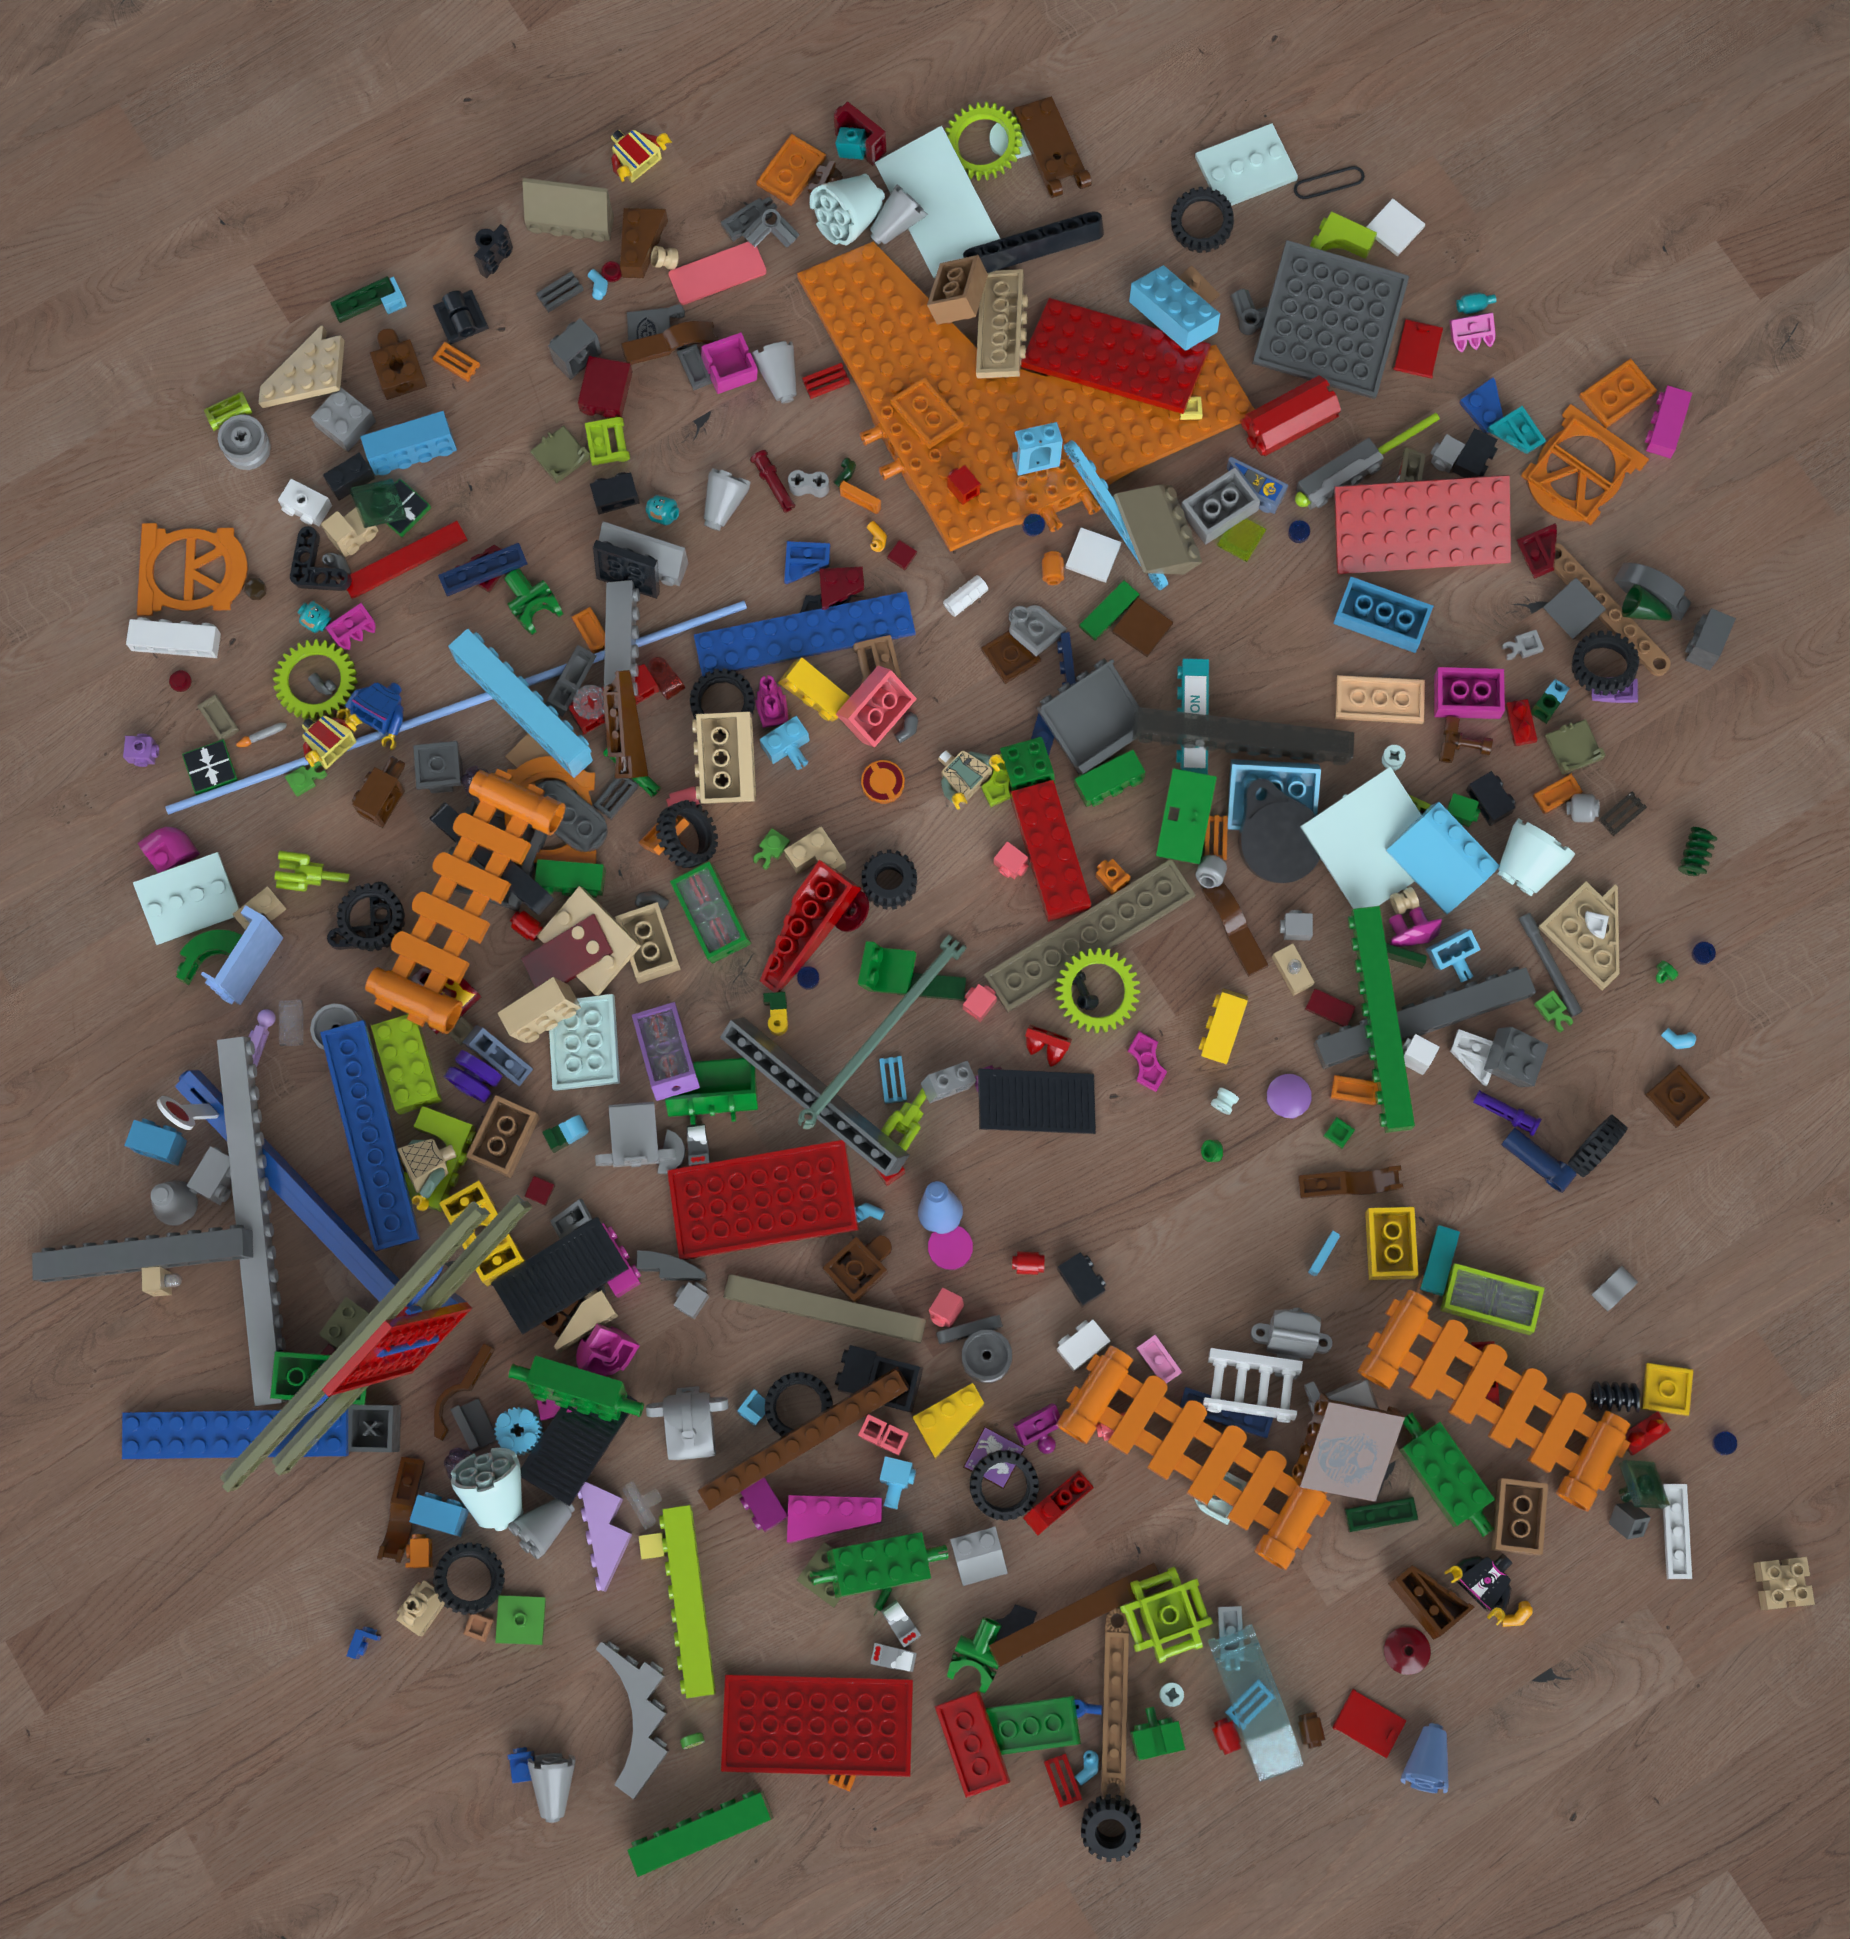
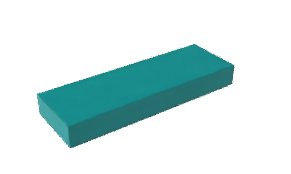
M1441 1225L1437 1226L1420 1290L1443 1296L1460 1231Z

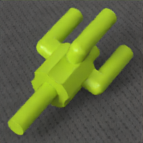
M279 851L278 859H280L279 868L295 870V873L275 871L276 888L304 892L308 889V884L321 886L322 880L349 883L350 874L324 871V864L310 862L308 854Z
M923 1088L912 1104L905 1102L900 1110H895L881 1129L888 1137L894 1128L898 1132L905 1134L898 1144L905 1151H907L921 1128L919 1121L924 1113L919 1108L927 1098Z

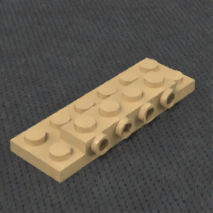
M1023 269L993 271L987 273L988 277L979 304L977 378L1020 376L1022 358H1026V346L1022 345V341H1027L1026 328H1023V324H1027V311H1024V308L1028 307V296L1023 293L1024 272Z

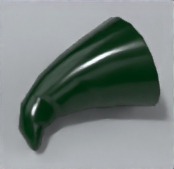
M1634 585L1628 591L1621 611L1623 617L1667 622L1672 619L1670 609L1640 585Z

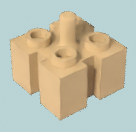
M1807 1557L1781 1560L1782 1566H1780L1779 1560L1754 1563L1756 1582L1762 1581L1764 1591H1758L1761 1610L1787 1608V1601L1789 1607L1815 1605L1812 1585L1806 1586L1804 1577L1810 1576Z

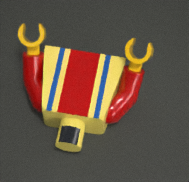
M620 130L615 131L611 136V139L615 142V145L612 147L613 155L611 157L613 172L620 177L621 182H624V178L627 176L629 181L633 183L662 159L659 147L662 150H666L665 144L672 143L671 139L666 133L654 136L632 130L625 136Z
M356 714L350 715L347 719H330L327 716H322L317 722L311 718L306 719L302 725V728L306 731L302 735L305 741L302 746L305 760L311 767H314V764L319 761L325 769L329 768L357 742L352 731L355 732L357 730L356 726L363 722Z

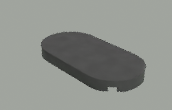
M553 780L541 782L536 786L545 791L544 797L549 796L565 804L563 819L554 834L566 844L580 852H591L598 849L605 842L608 828L604 817L567 785Z

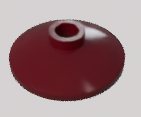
M859 891L835 925L837 929L843 932H851L864 923L869 912V900L864 892Z
M1398 1628L1390 1633L1385 1641V1660L1397 1673L1403 1675L1416 1674L1422 1671L1430 1660L1431 1648L1429 1641L1422 1632L1415 1628ZM1407 1646H1410L1413 1650L1409 1656L1404 1652Z

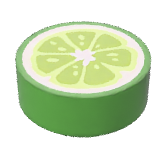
M701 1732L688 1735L680 1740L682 1749H689L705 1742Z

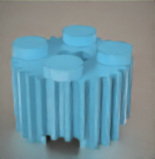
M513 1407V1410L509 1408L508 1412L504 1411V1413L499 1415L497 1423H495L497 1427L494 1428L496 1431L494 1435L497 1436L495 1439L499 1441L498 1444L501 1448L510 1449L520 1456V1454H530V1451L536 1446L541 1435L544 1434L542 1432L544 1428L541 1426L542 1422L539 1421L540 1419L532 1411L526 1408L518 1407L517 1409ZM518 1426L524 1429L520 1437L514 1433Z

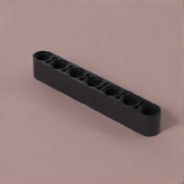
M1092 211L965 250L963 258L979 255L987 273L1096 241L1104 235L1102 215L1099 212Z
M444 802L429 819L455 843H459L461 836H458L453 830L454 821L459 814ZM478 845L472 858L485 868L493 851ZM512 860L509 861L501 879L508 881L511 884L509 890L540 916L555 899Z

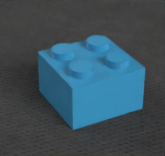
M142 1118L141 1122L133 1121L124 1146L137 1154L178 1166L187 1140L182 1137L181 1132L176 1131L177 1129L163 1125V1128H161L155 1122Z
M425 1492L424 1496L417 1495L409 1522L455 1536H462L469 1513L468 1509L463 1508V1503L449 1498L447 1502H442L443 1497Z

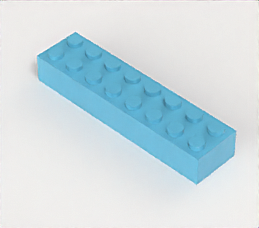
M469 629L465 630L448 646L455 662L575 778L593 761L590 754L592 750L588 747V741L582 735L577 736L573 732L574 728L568 721L564 720L562 722L558 717L559 713L551 705L547 707L543 702V697L536 690L532 692L528 688L529 684L522 676L517 678L510 664L506 661L502 663L498 658L499 654L491 646L487 648L484 645L485 641L477 632L473 634Z

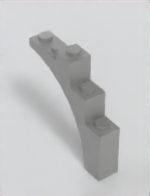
M608 1641L607 1644L601 1642L596 1650L610 1662L620 1676L629 1696L633 1717L631 1749L625 1767L615 1786L632 1799H636L669 1752L665 1748L667 1743L657 1736L654 1739L651 1738L667 1715L664 1711L665 1706L655 1698L653 1701L649 1700L665 1675L661 1673L663 1668L652 1661L650 1664L644 1662L639 1669L637 1667L639 1662L629 1655L626 1658L618 1653L620 1648L611 1641Z

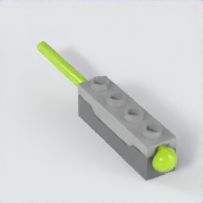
M1432 414L1379 448H1376L1371 439L1367 438L1303 478L1296 487V504L1300 507L1308 506L1310 510L1316 506L1320 508L1328 502L1329 498L1334 496V486L1357 485L1367 474H1375L1381 469L1384 459L1383 454L1440 420L1438 414Z

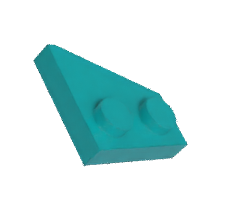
M1523 406L1487 428L1488 432L1525 454L1530 453L1546 442Z

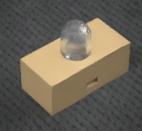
M1294 944L1273 953L1272 959L1293 996L1314 985L1315 982Z
M162 1267L142 1268V1291L153 1297L172 1295V1287H178L182 1283V1277L179 1274H171V1272Z

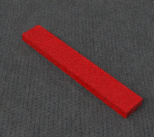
M455 521L350 574L352 583L347 591L350 597L354 599L468 540L458 521Z

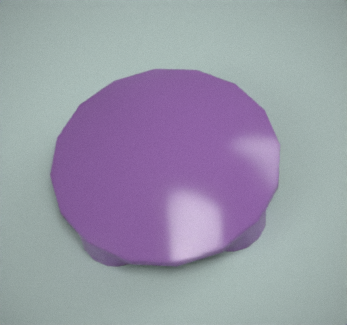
M1284 1074L1276 1077L1270 1083L1267 1090V1104L1277 1115L1284 1118H1297L1309 1108L1311 1103V1090L1308 1083L1294 1074Z

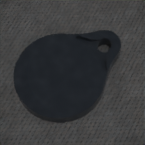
M1267 779L1252 780L1244 790V813L1238 836L1240 855L1247 868L1257 877L1273 883L1294 882L1309 874L1320 860L1318 853L1300 827L1316 815L1304 804L1284 794ZM1259 788L1265 791V798L1262 801L1257 800L1255 795Z

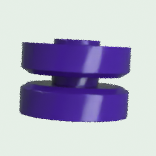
M460 1050L455 1061L464 1071L456 1067H449L443 1077L464 1094L482 1103H486L491 1095V1091L482 1082L489 1086H497L502 1079V1075L470 1053Z

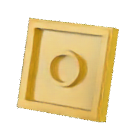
M1646 1363L1641 1409L1689 1416L1693 1369Z

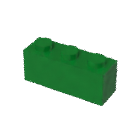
M1131 750L1075 778L1074 786L1085 806L1092 805L1095 807L1104 802V798L1110 795L1115 797L1121 794L1124 788L1130 785L1135 787L1141 784L1146 772L1134 750Z
M537 859L535 881L550 895L553 892H562V895L571 896L580 886L593 898H597V895L603 896L606 869L604 864Z

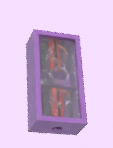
M675 1002L633 1014L634 1026L656 1101L700 1088Z

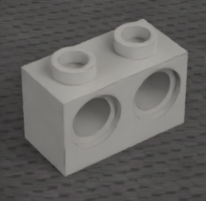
M968 1061L929 1074L921 1082V1085L929 1103L968 1090L976 1082V1078Z

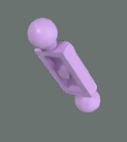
M269 1009L259 1012L257 1016L259 1026L256 1025L255 1029L249 1034L255 1046V1053L252 1056L253 1064L256 1067L269 1035L267 1029L274 1024L276 1019L273 1011Z

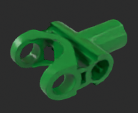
M520 569L511 571L504 578L516 596L507 605L529 634L534 635L537 633L532 623V618L537 611L547 609L553 614L555 613L558 618L564 615L554 594L544 580L532 586Z
M982 1617L973 1640L961 1635L955 1652L964 1656L957 1657L958 1654L953 1653L947 1678L953 1680L955 1673L960 1668L968 1665L974 1666L981 1674L980 1683L982 1684L979 1691L985 1694L997 1673L994 1670L991 1672L988 1666L998 1670L997 1663L988 1646L995 1643L1002 1625L993 1619Z

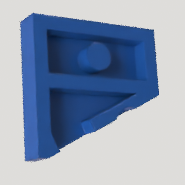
M1491 378L1460 400V405L1482 432L1486 434L1490 433L1487 430L1489 426L1503 418L1494 378Z
M787 541L785 584L816 573L819 569L828 568L830 562V543Z

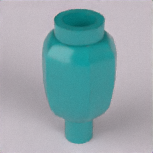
M1480 292L1463 295L1461 299L1456 301L1457 310L1459 313L1463 312L1465 314L1483 311L1488 304L1496 303V295L1486 296Z

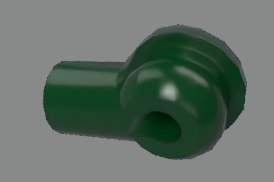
M845 458L841 462V467L844 470L834 480V483L839 488L843 481L848 482L856 468L855 462L851 461L850 458Z

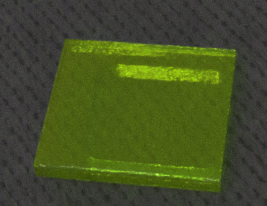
M1245 518L1225 531L1217 546L1248 562L1267 529Z

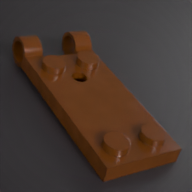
M1052 96L1015 107L1013 115L1020 125L1022 135L1045 183L1049 196L1055 198L1063 195V188L1059 179L1074 175L1079 189L1091 186V176L1081 162ZM1053 155H1059L1060 159H1054Z

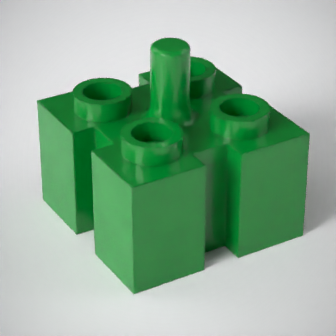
M1155 1707L1145 1709L1148 1723L1135 1725V1730L1130 1731L1136 1760L1138 1761L1186 1750L1179 1721H1173L1172 1717L1157 1720Z

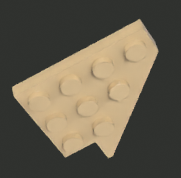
M320 326L260 386V406L266 408L340 391L344 339L342 336L326 339L327 331L323 326Z
M1586 881L1538 928L1603 991L1620 974L1618 886L1615 884L1602 897ZM1587 911L1609 916L1604 939L1596 937L1588 929L1585 922V913Z

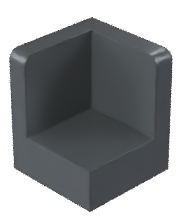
M1633 1502L1620 1503L1615 1505L1609 1525L1627 1540L1644 1537L1651 1517Z

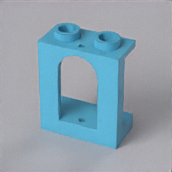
M1057 422L1015 431L1018 452L1012 453V459L1018 476L1060 466L1063 440Z

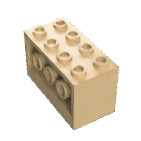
M752 713L696 714V719L692 721L693 733L697 734L698 742H694V755L698 756L699 764H695V777L700 779V786H696V798L701 800V804L756 802ZM719 731H722L724 734H726V738H723V742H720L719 739H716V735L719 734ZM720 753H723L725 756H727V760L724 761V764H721L720 761H717V757L720 756ZM721 775H725V778L729 780L725 783L724 787L718 783Z

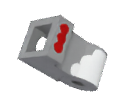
M897 1600L881 1610L904 1648L921 1636Z
M874 1643L870 1664L913 1672L917 1653Z

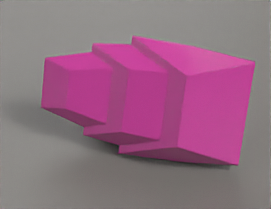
M767 675L766 679L763 676L760 680L757 700L755 701L762 726L766 728L784 724L789 721L786 696L783 695L781 687L777 686L772 676Z
M1421 907L1415 908L1409 913L1415 924L1413 928L1408 929L1401 914L1394 915L1389 919V923L1396 936L1391 938L1390 945L1397 947L1429 943L1439 935L1442 919L1428 922Z

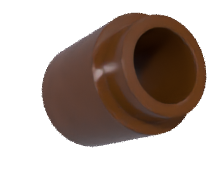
M1317 1712L1298 1716L1299 1722L1297 1724L1302 1745H1308V1749L1322 1746L1321 1741L1326 1739L1321 1719L1317 1716Z

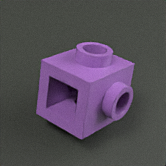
M137 734V736H125L123 757L128 763L139 767L155 764V758L159 756V745L150 735Z

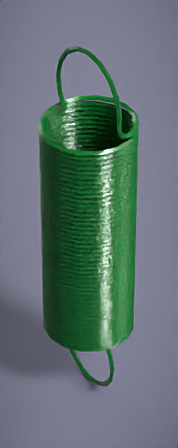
M892 1588L882 1589L874 1608L878 1609L876 1611L881 1612L893 1590Z

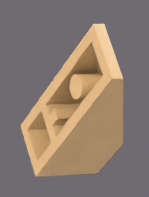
M595 1290L585 1297L586 1300L581 1303L554 1346L559 1353L591 1334L596 1324L604 1326L618 1317V1314L602 1290L599 1292Z

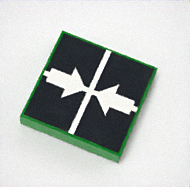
M400 478L370 507V510L401 538L431 509V505Z
M224 739L182 754L196 795L238 781Z

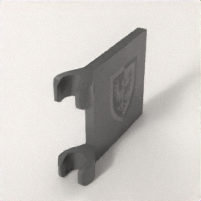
M678 304L669 308L627 312L628 341L663 333L670 328V317H685L683 306ZM687 344L678 347L677 350L686 348Z

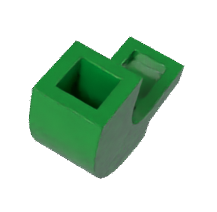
M223 929L211 930L197 935L180 951L179 954L186 960L178 966L176 977L181 982L190 985L200 965L207 958L218 954L229 956L242 935Z

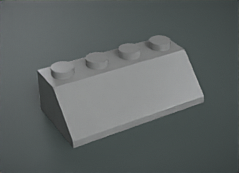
M604 521L601 525L599 541H608L614 546L629 548L635 553L652 556L658 560L659 580L667 586H680L689 564L684 547Z

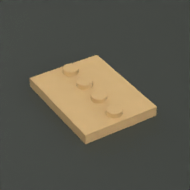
M579 886L537 937L545 944L582 920L595 914L613 953L604 956L602 960L576 976L594 995L599 996L641 945L583 887ZM581 926L574 927L572 930L573 938H583L585 934L584 929ZM596 941L588 942L586 946L588 953L596 954L598 952L599 944Z

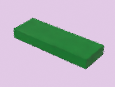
M1123 580L1079 625V628L1096 641L1136 601L1140 594Z

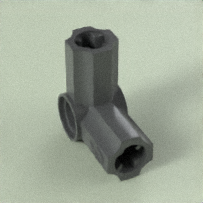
M772 208L765 209L742 234L756 247L772 232L786 248L800 235L778 211ZM769 212H773L776 215V221L773 224H767L765 221V216Z
M1240 289L1231 294L1230 298L1239 320L1240 332L1245 335H1252L1256 330L1262 329L1267 307L1256 310L1249 290ZM1246 320H1251L1253 323H1247Z

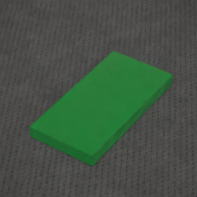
M1074 1696L986 1708L1001 1755L1081 1744Z

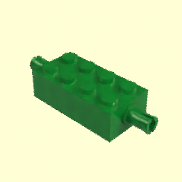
M536 1355L530 1369L512 1364L509 1370L508 1377L526 1382L533 1397L540 1401L552 1400L560 1407H575L578 1412L589 1415L590 1412L595 1413L605 1421L619 1420L621 1412L640 1417L643 1412L644 1403L627 1399L624 1384L619 1380Z
M1413 1412L1408 1414L1403 1421V1425L1413 1438H1411V1442L1403 1446L1399 1451L1452 1527H1456L1468 1519V1521H1472L1482 1537L1493 1531L1494 1527L1491 1526L1482 1511L1495 1498L1442 1423L1438 1422L1428 1430L1423 1429L1413 1415Z
M922 1532L836 1548L827 1551L829 1568L810 1570V1577L820 1576L819 1578L812 1579L811 1583L814 1586L816 1584L832 1582L835 1598H841L922 1582L931 1579L929 1562L948 1560V1553L939 1554V1552H944L948 1549L945 1544L926 1549Z

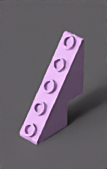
M585 1482L578 1493L579 1499L583 1498L585 1506L581 1508L583 1521H588L589 1530L586 1531L588 1545L592 1544L594 1553L590 1554L593 1568L597 1567L598 1577H595L596 1587L598 1591L606 1592L632 1534L612 1525L623 1499Z

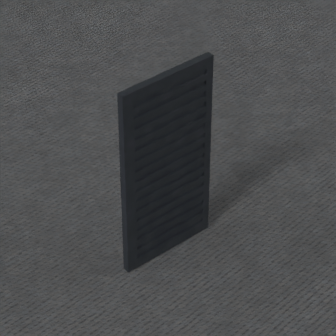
M979 1068V1130L1096 1134L1095 1076L1089 1073Z
M596 1217L491 1282V1285L495 1288L520 1332L524 1335L629 1268L601 1224L600 1218Z
M627 1395V1399L637 1401L636 1399ZM568 1406V1408L561 1407L522 1465L521 1478L570 1506L630 1414L621 1412L619 1420L605 1421L595 1413L590 1412L589 1415L578 1412L571 1406Z

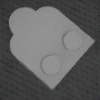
M1032 605L1028 608L1016 606L1009 613V621L1011 622L1009 627L1010 634L1035 656H1038L1061 637V633H1066L1067 630L1046 610L1037 605Z

